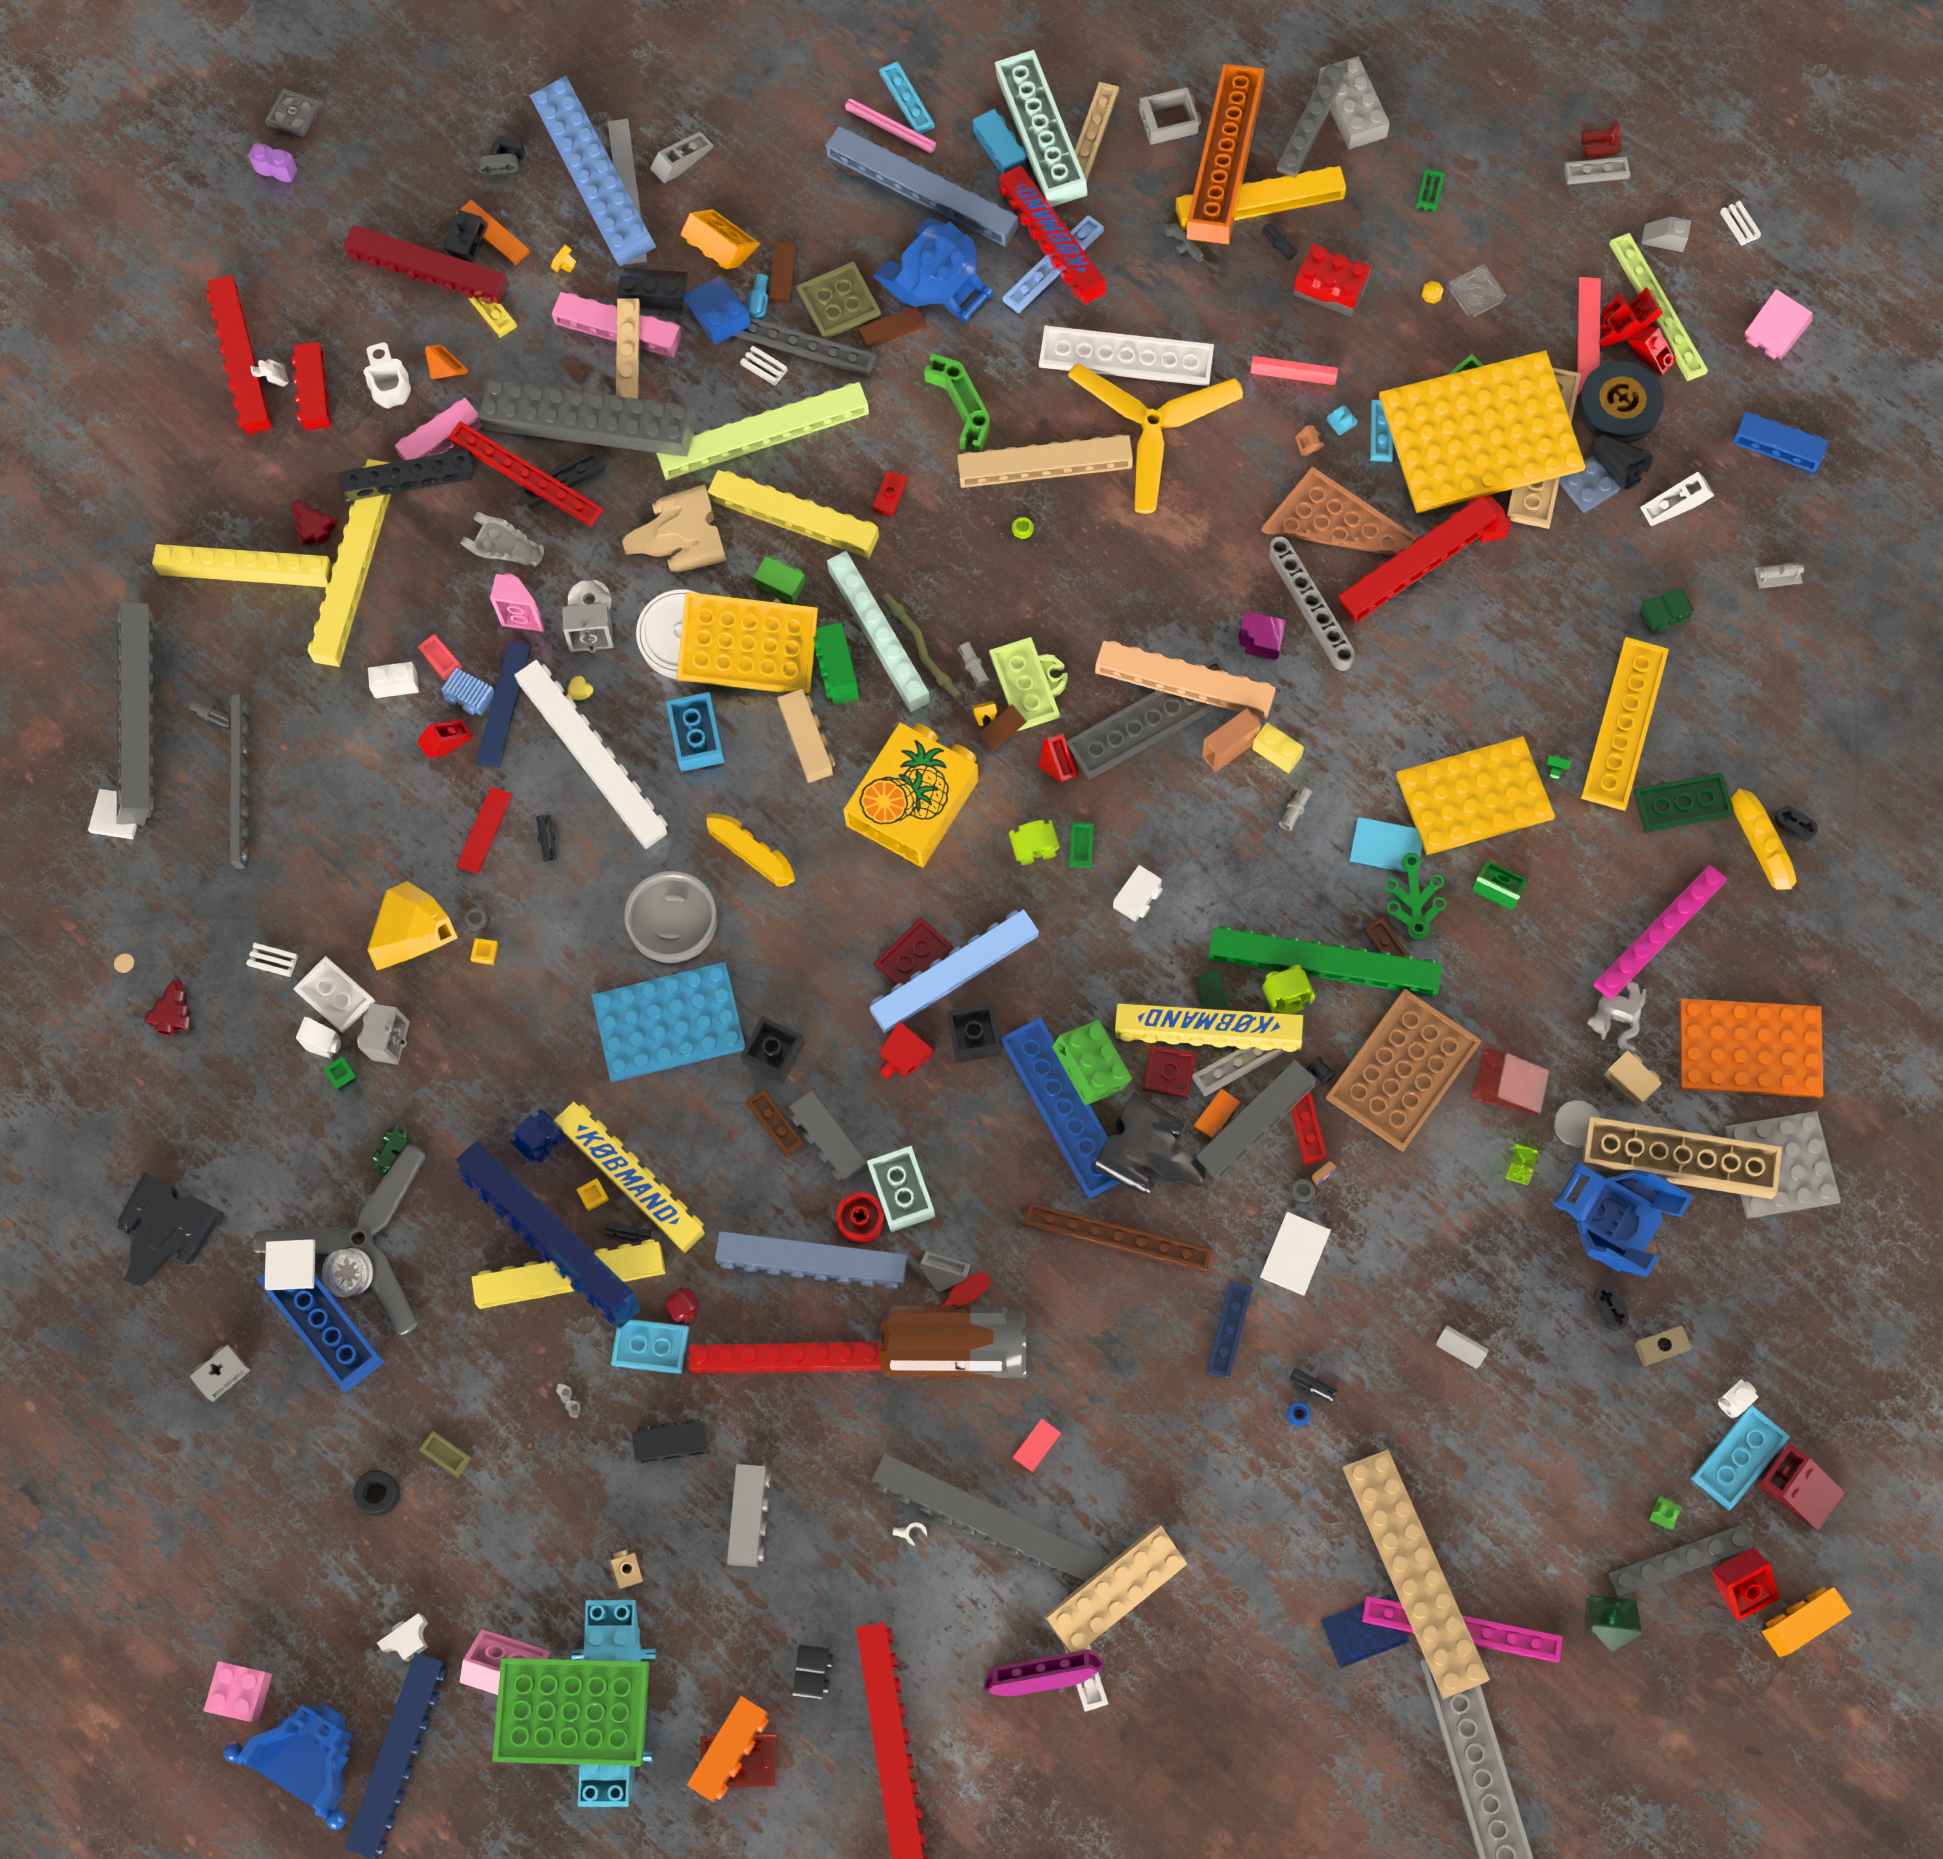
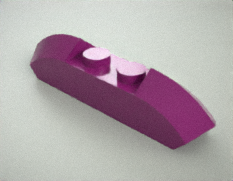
M1088 1649L992 1667L987 1673L983 1689L989 1693L1001 1696H1019L1063 1688L1088 1680L1106 1665L1096 1652Z

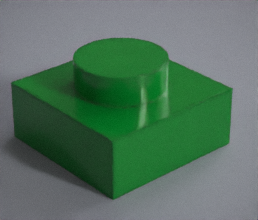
M343 1056L323 1068L336 1089L356 1077Z

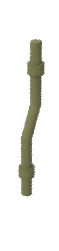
M889 593L884 594L882 600L889 606L893 616L896 619H900L914 635L922 663L935 676L936 682L942 689L945 688L954 699L959 698L961 693L951 683L952 679L947 673H943L929 657L922 632L906 614V609L901 604H898Z

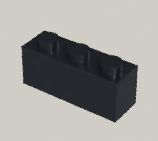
M689 1419L685 1421L686 1424L676 1425V1422H668L662 1424V1428L652 1429V1426L638 1427V1431L632 1432L636 1463L643 1464L710 1454L706 1424L704 1421L700 1422V1419Z

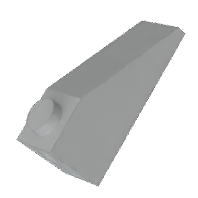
M699 131L658 152L650 169L663 183H666L682 174L713 149L714 145Z

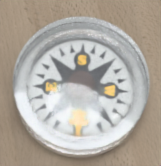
M355 1248L332 1252L326 1258L322 1267V1278L326 1288L338 1297H349L363 1293L369 1287L373 1277V1267L370 1259L364 1252Z

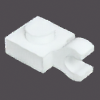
M270 359L267 361L259 360V367H250L253 376H266L268 382L282 387L289 383L285 366Z

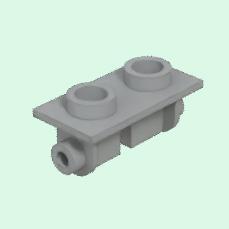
M1798 562L1754 568L1759 589L1803 583L1801 573L1804 572V566Z

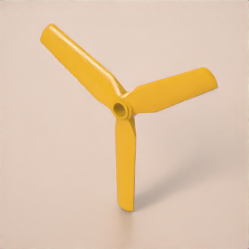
M1081 364L1074 365L1068 373L1071 379L1121 415L1141 424L1143 432L1137 444L1135 511L1143 514L1154 512L1157 506L1164 452V440L1161 430L1182 426L1243 397L1240 383L1237 379L1233 378L1170 400L1158 410L1148 409L1141 401ZM1153 420L1157 424H1150L1148 421Z

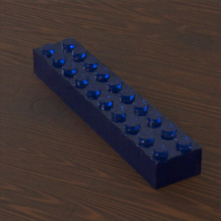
M478 1141L473 1143L455 1159L459 1166L457 1171L463 1177L462 1181L471 1190L475 1188L478 1192V1197L486 1205L490 1203L494 1207L492 1210L500 1219L505 1217L512 1231L516 1234L520 1232L524 1236V1242L531 1249L536 1247L540 1252L539 1256L546 1264L551 1262L556 1267L554 1269L555 1272L563 1280L567 1277L571 1282L570 1286L579 1295L583 1293L587 1297L586 1302L594 1310L598 1308L603 1313L601 1316L609 1325L614 1323L621 1329L641 1310L634 1291Z

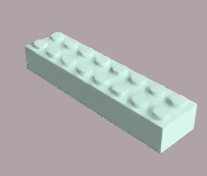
M1031 50L995 62L999 85L1044 198L1053 207L1087 196L1086 179L1035 51Z

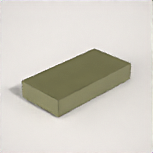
M433 1430L419 1448L421 1453L457 1478H459L472 1460L469 1455Z

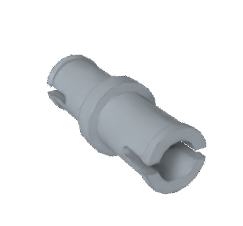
M970 642L960 645L957 650L966 664V671L971 673L977 687L986 685L990 680L981 666V659L977 658Z
M1300 786L1294 799L1288 803L1287 811L1279 822L1283 829L1291 831L1298 817L1305 811L1304 806L1312 795L1311 790Z

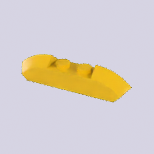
M1739 788L1730 799L1731 805L1771 886L1776 890L1791 889L1797 882L1795 872L1776 830L1757 797L1752 792Z
M707 814L709 834L778 887L787 886L795 881L793 870L785 856L778 850L770 852L771 849L763 842H756L749 831L746 829L741 830L742 822L723 814Z

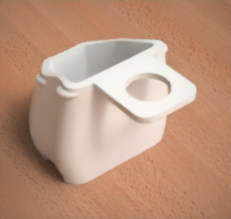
M384 342L369 346L367 354L371 366L365 368L364 375L366 376L367 385L372 393L373 400L387 409L396 405H403L410 395L411 386L408 373L402 362L398 359H391L388 345ZM376 349H382L385 351V355L381 359H375L373 352Z

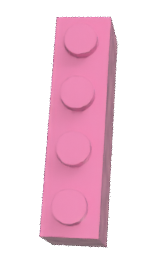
M464 398L461 401L455 402L443 413L437 414L427 424L419 426L409 436L401 438L395 445V448L403 461L443 454L455 446L454 443L448 440V436L459 421L476 431L483 427L478 419L477 411Z

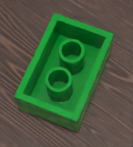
M842 622L816 628L817 636L813 637L827 699L831 698L833 705L859 700L856 678Z

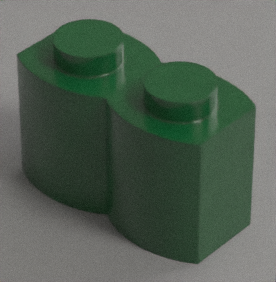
M1682 587L1642 603L1640 611L1651 632L1657 630L1658 632H1663L1669 629L1671 624L1677 622L1683 624L1689 621L1694 608Z

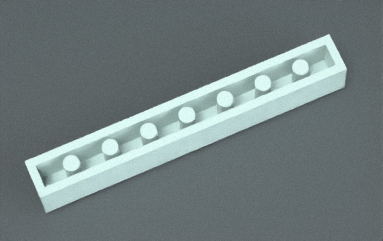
M847 551L827 560L828 571L910 713L929 704L930 697L926 686Z

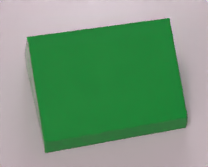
M1486 861L1472 891L1514 910L1528 880L1490 861Z

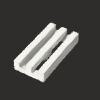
M1741 201L1736 202L1735 205H1729L1728 208L1724 207L1721 209L1722 217L1741 246L1760 238L1761 232ZM1729 213H1732V215L1734 216V218H1735L1736 221H1737V224L1735 223V221L1733 220V218L1731 217V215H1730ZM1740 229L1743 230V232L1745 233V235L1747 236V238L1744 237V235L1742 234V232L1740 231Z
M752 346L750 348L751 351L746 353V357L741 359V365L776 386L788 371L787 366ZM750 360L753 361L754 363H756V364H758L759 366H761V368H763V369H765L766 371H769V372H771L772 374H774L776 377L774 378L773 376H771V375H769L768 373L764 372L763 370H761L760 368L756 367L755 365H753V364L750 363L749 361H750Z
M257 943L253 944L254 949L250 952V959L246 963L248 966L291 977L298 959L297 954ZM259 951H262V952H265V953H269V954L277 955V956H280V957L288 958V959H291V962H290V961L283 960V959L271 957V956H268V955L260 954V953H258V952H259ZM256 958L276 964L284 965L289 968L288 970H285L282 968L256 962L255 960Z

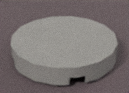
M1570 1101L1559 1108L1554 1120V1129L1557 1136L1565 1144L1584 1147L1589 1118L1601 1117L1593 1105L1585 1101Z

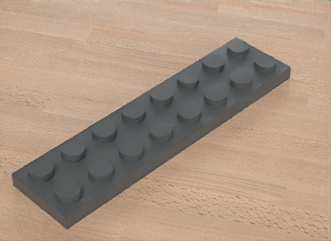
M1218 657L1203 664L1207 669L1227 672ZM1157 690L1067 740L1066 743L1073 758L1089 781L1219 707Z

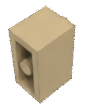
M1627 1050L1607 1070L1605 1076L1639 1108L1662 1083L1659 1081V1076L1654 1071L1648 1070L1636 1054H1631Z

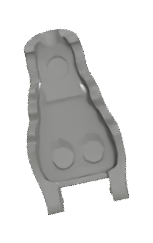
M479 512L476 513L474 520L483 526L475 541L473 542L469 538L463 537L460 542L461 545L478 556L519 562L530 567L537 566L544 555V549L541 544H536L529 540L520 530L515 529L511 523L504 519L490 517Z

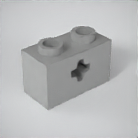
M228 1345L218 1348L212 1354L213 1357L210 1360L196 1366L193 1370L194 1373L189 1376L205 1397L212 1402L250 1371L236 1351ZM217 1368H220L221 1374L219 1376L217 1375Z

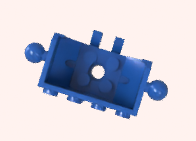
M301 1704L297 1711L293 1709L289 1717L283 1716L275 1729L251 1737L244 1748L238 1742H231L226 1745L223 1754L227 1761L252 1767L314 1808L316 1810L315 1815L323 1817L330 1829L339 1830L344 1826L346 1816L343 1811L336 1809V1807L345 1795L344 1765L349 1759L347 1754L351 1746L348 1744L353 1738L354 1733L345 1728L344 1717L339 1712L325 1704L314 1707Z

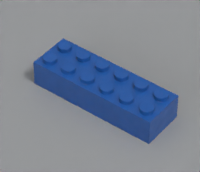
M265 1273L257 1278L260 1285L339 1387L345 1392L350 1391L385 1362L316 1273L314 1274V1288L266 1290Z

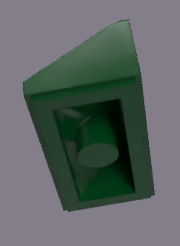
M1217 969L1194 978L1203 1009L1230 1011Z

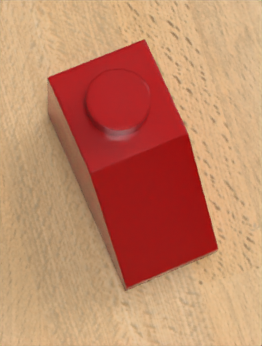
M461 719L429 724L417 743L429 759L446 756L472 739L473 735Z

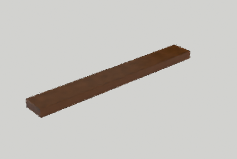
M1029 1202L1024 1226L1205 1273H1207L1213 1250L1201 1245Z

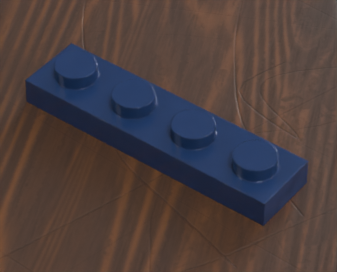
M1233 1281L1229 1282L1206 1374L1227 1380L1230 1379L1253 1289L1252 1286Z

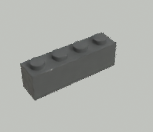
M812 1090L789 1106L792 1113L789 1115L790 1119L797 1127L799 1125L802 1126L805 1130L803 1136L810 1145L814 1143L819 1150L816 1152L824 1163L826 1161L830 1163L833 1167L830 1171L837 1181L842 1179L847 1184L868 1168L865 1159Z

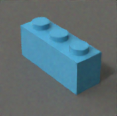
M995 109L973 119V132L1001 175L1020 165L1022 168H1025L1027 154L1022 146L1019 147L1013 131L1007 129L1002 115H998Z

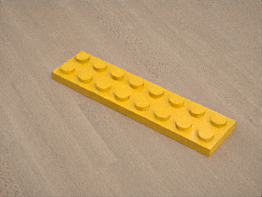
M1625 637L1581 799L1623 811L1626 810L1669 649Z

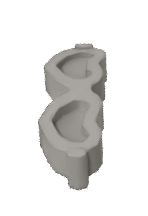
M558 1384L557 1394L561 1397V1401L566 1403L565 1407L569 1411L570 1417L577 1418L581 1410L580 1404L571 1400L572 1390L565 1384Z

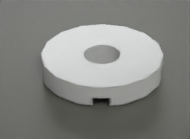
M597 580L580 581L568 593V606L573 604L587 605L584 603V600L591 596L595 598L594 603H607L608 610L611 608L612 599L610 592L603 583Z

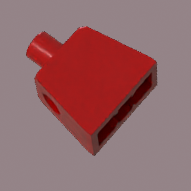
M899 1022L879 1052L880 1058L885 1063L878 1069V1073L886 1080L895 1072L906 1078L933 1057V1049Z

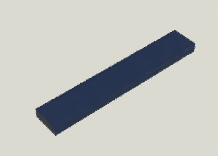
M509 640L476 762L479 764L495 767L500 765L521 688L517 683L515 674L527 666L532 648L531 644Z

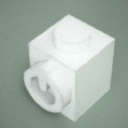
M1741 1379L1718 1399V1404L1729 1417L1736 1418L1758 1398L1756 1389L1749 1382H1744Z

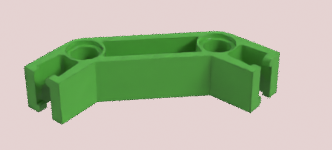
M932 353L930 356V366L927 365L924 371L925 382L946 388L965 424L959 438L960 449L967 451L969 448L967 442L970 436L978 437V440H973L972 442L974 453L982 452L990 432L988 412L963 365L958 361ZM951 374H957V376H955V377H952V376H949V375H951ZM978 422L983 423V425L980 426L975 424Z

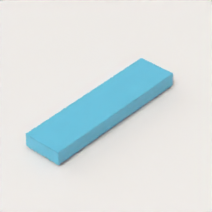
M898 61L879 69L882 79L912 130L922 134L935 128L933 120Z

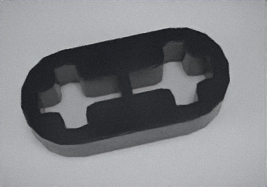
M1790 806L1782 807L1775 816V822L1780 828L1800 840H1811L1818 831V825L1813 819ZM1789 814V820L1787 822L1784 821V815ZM1806 825L1810 827L1807 834L1803 832Z
M1608 1286L1600 1287L1593 1296V1301L1610 1329L1615 1331L1622 1330L1629 1322L1626 1309L1612 1288ZM1601 1292H1603L1604 1295H1610L1611 1298L1608 1300V1302L1611 1307L1608 1306L1606 1301H1600L1599 1298L1602 1296ZM1611 1310L1614 1311L1616 1316H1622L1621 1325L1618 1322H1612L1611 1319L1614 1317V1314Z

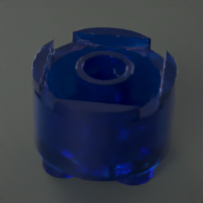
M544 1109L537 1110L539 1115L536 1117L528 1116L514 1131L515 1139L510 1138V1143L529 1162L536 1160L539 1163L543 1162L550 1154L548 1151L554 1145L558 1146L566 1137L563 1134V1128Z

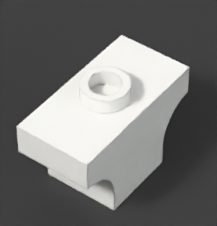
M418 1613L407 1622L401 1621L391 1628L393 1632L381 1639L377 1644L383 1652L397 1651L403 1660L409 1662L413 1659L414 1653L420 1654L428 1648L423 1638V1630L428 1622L423 1615Z

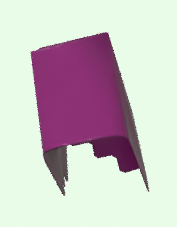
M1245 611L1238 635L1239 645L1246 648L1245 654L1277 660L1286 620Z

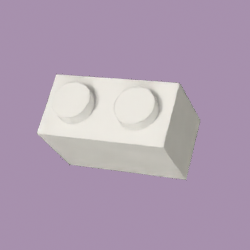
M412 662L368 667L369 688L375 698L419 692L418 675Z
M1139 865L1114 899L1113 908L1134 922L1139 917L1144 918L1150 909L1148 904L1152 899L1156 900L1163 890L1161 888L1162 879Z

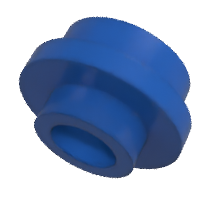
M1295 1402L1289 1406L1287 1418L1294 1426H1304L1311 1418V1410L1305 1403ZM1297 1410L1303 1413V1417L1300 1419L1294 1415V1412Z

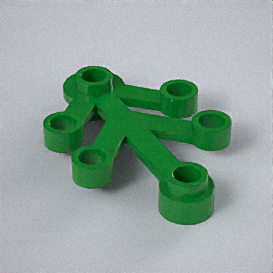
M1408 853L1403 857L1401 865L1408 872L1410 895L1398 886L1397 880L1393 878L1386 880L1384 889L1412 909V917L1401 910L1400 903L1397 901H1390L1386 911L1407 925V933L1412 939L1423 940L1430 933L1429 923L1438 912L1445 909L1447 903L1443 897H1436L1432 902V907L1423 917L1421 907L1437 889L1443 886L1444 879L1441 875H1433L1430 879V884L1420 894L1417 870L1421 860L1417 854ZM1413 858L1416 864L1409 865L1407 860ZM1433 879H1439L1441 884L1438 886L1434 885ZM1387 883H1394L1395 888L1389 889ZM1441 901L1443 903V907H1436L1435 902ZM1394 904L1397 906L1398 910L1392 912L1389 909V906ZM1421 925L1423 927V931L1417 932L1415 930V926Z

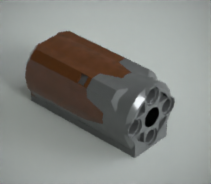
M890 1306L882 1312L880 1361L881 1372L885 1377L1026 1378L1027 1309H1008L1000 1306Z

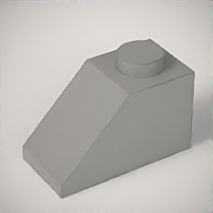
M1670 216L1647 223L1644 226L1641 244L1683 252L1688 240L1691 220Z

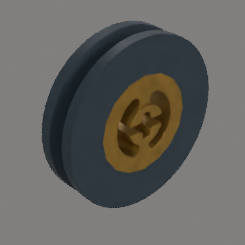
M1627 361L1608 362L1593 370L1585 380L1578 399L1580 417L1590 432L1595 436L1606 434L1626 443H1632L1647 436L1656 426L1664 407V394L1657 378L1646 368ZM1614 393L1611 402L1608 403L1607 396ZM1632 401H1633V402H1634V405H1635V408H1634L1633 410H1631V411H1628V409H1629V407H1630V405H1631V403H1632Z

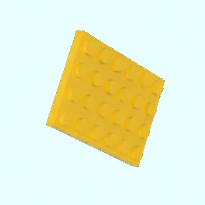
M686 592L677 680L792 693L803 689L804 694L809 695L814 655L813 637H815L818 608Z
M1524 736L1396 773L1413 822L1422 840L1426 856L1553 820L1555 817Z

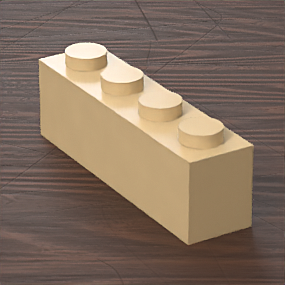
M803 689L777 697L781 713L807 782L810 783L833 775L832 767L835 766L832 754H827L825 747L828 746L825 735H820L817 729L821 726L817 715H812L810 709L813 708L810 696H805Z

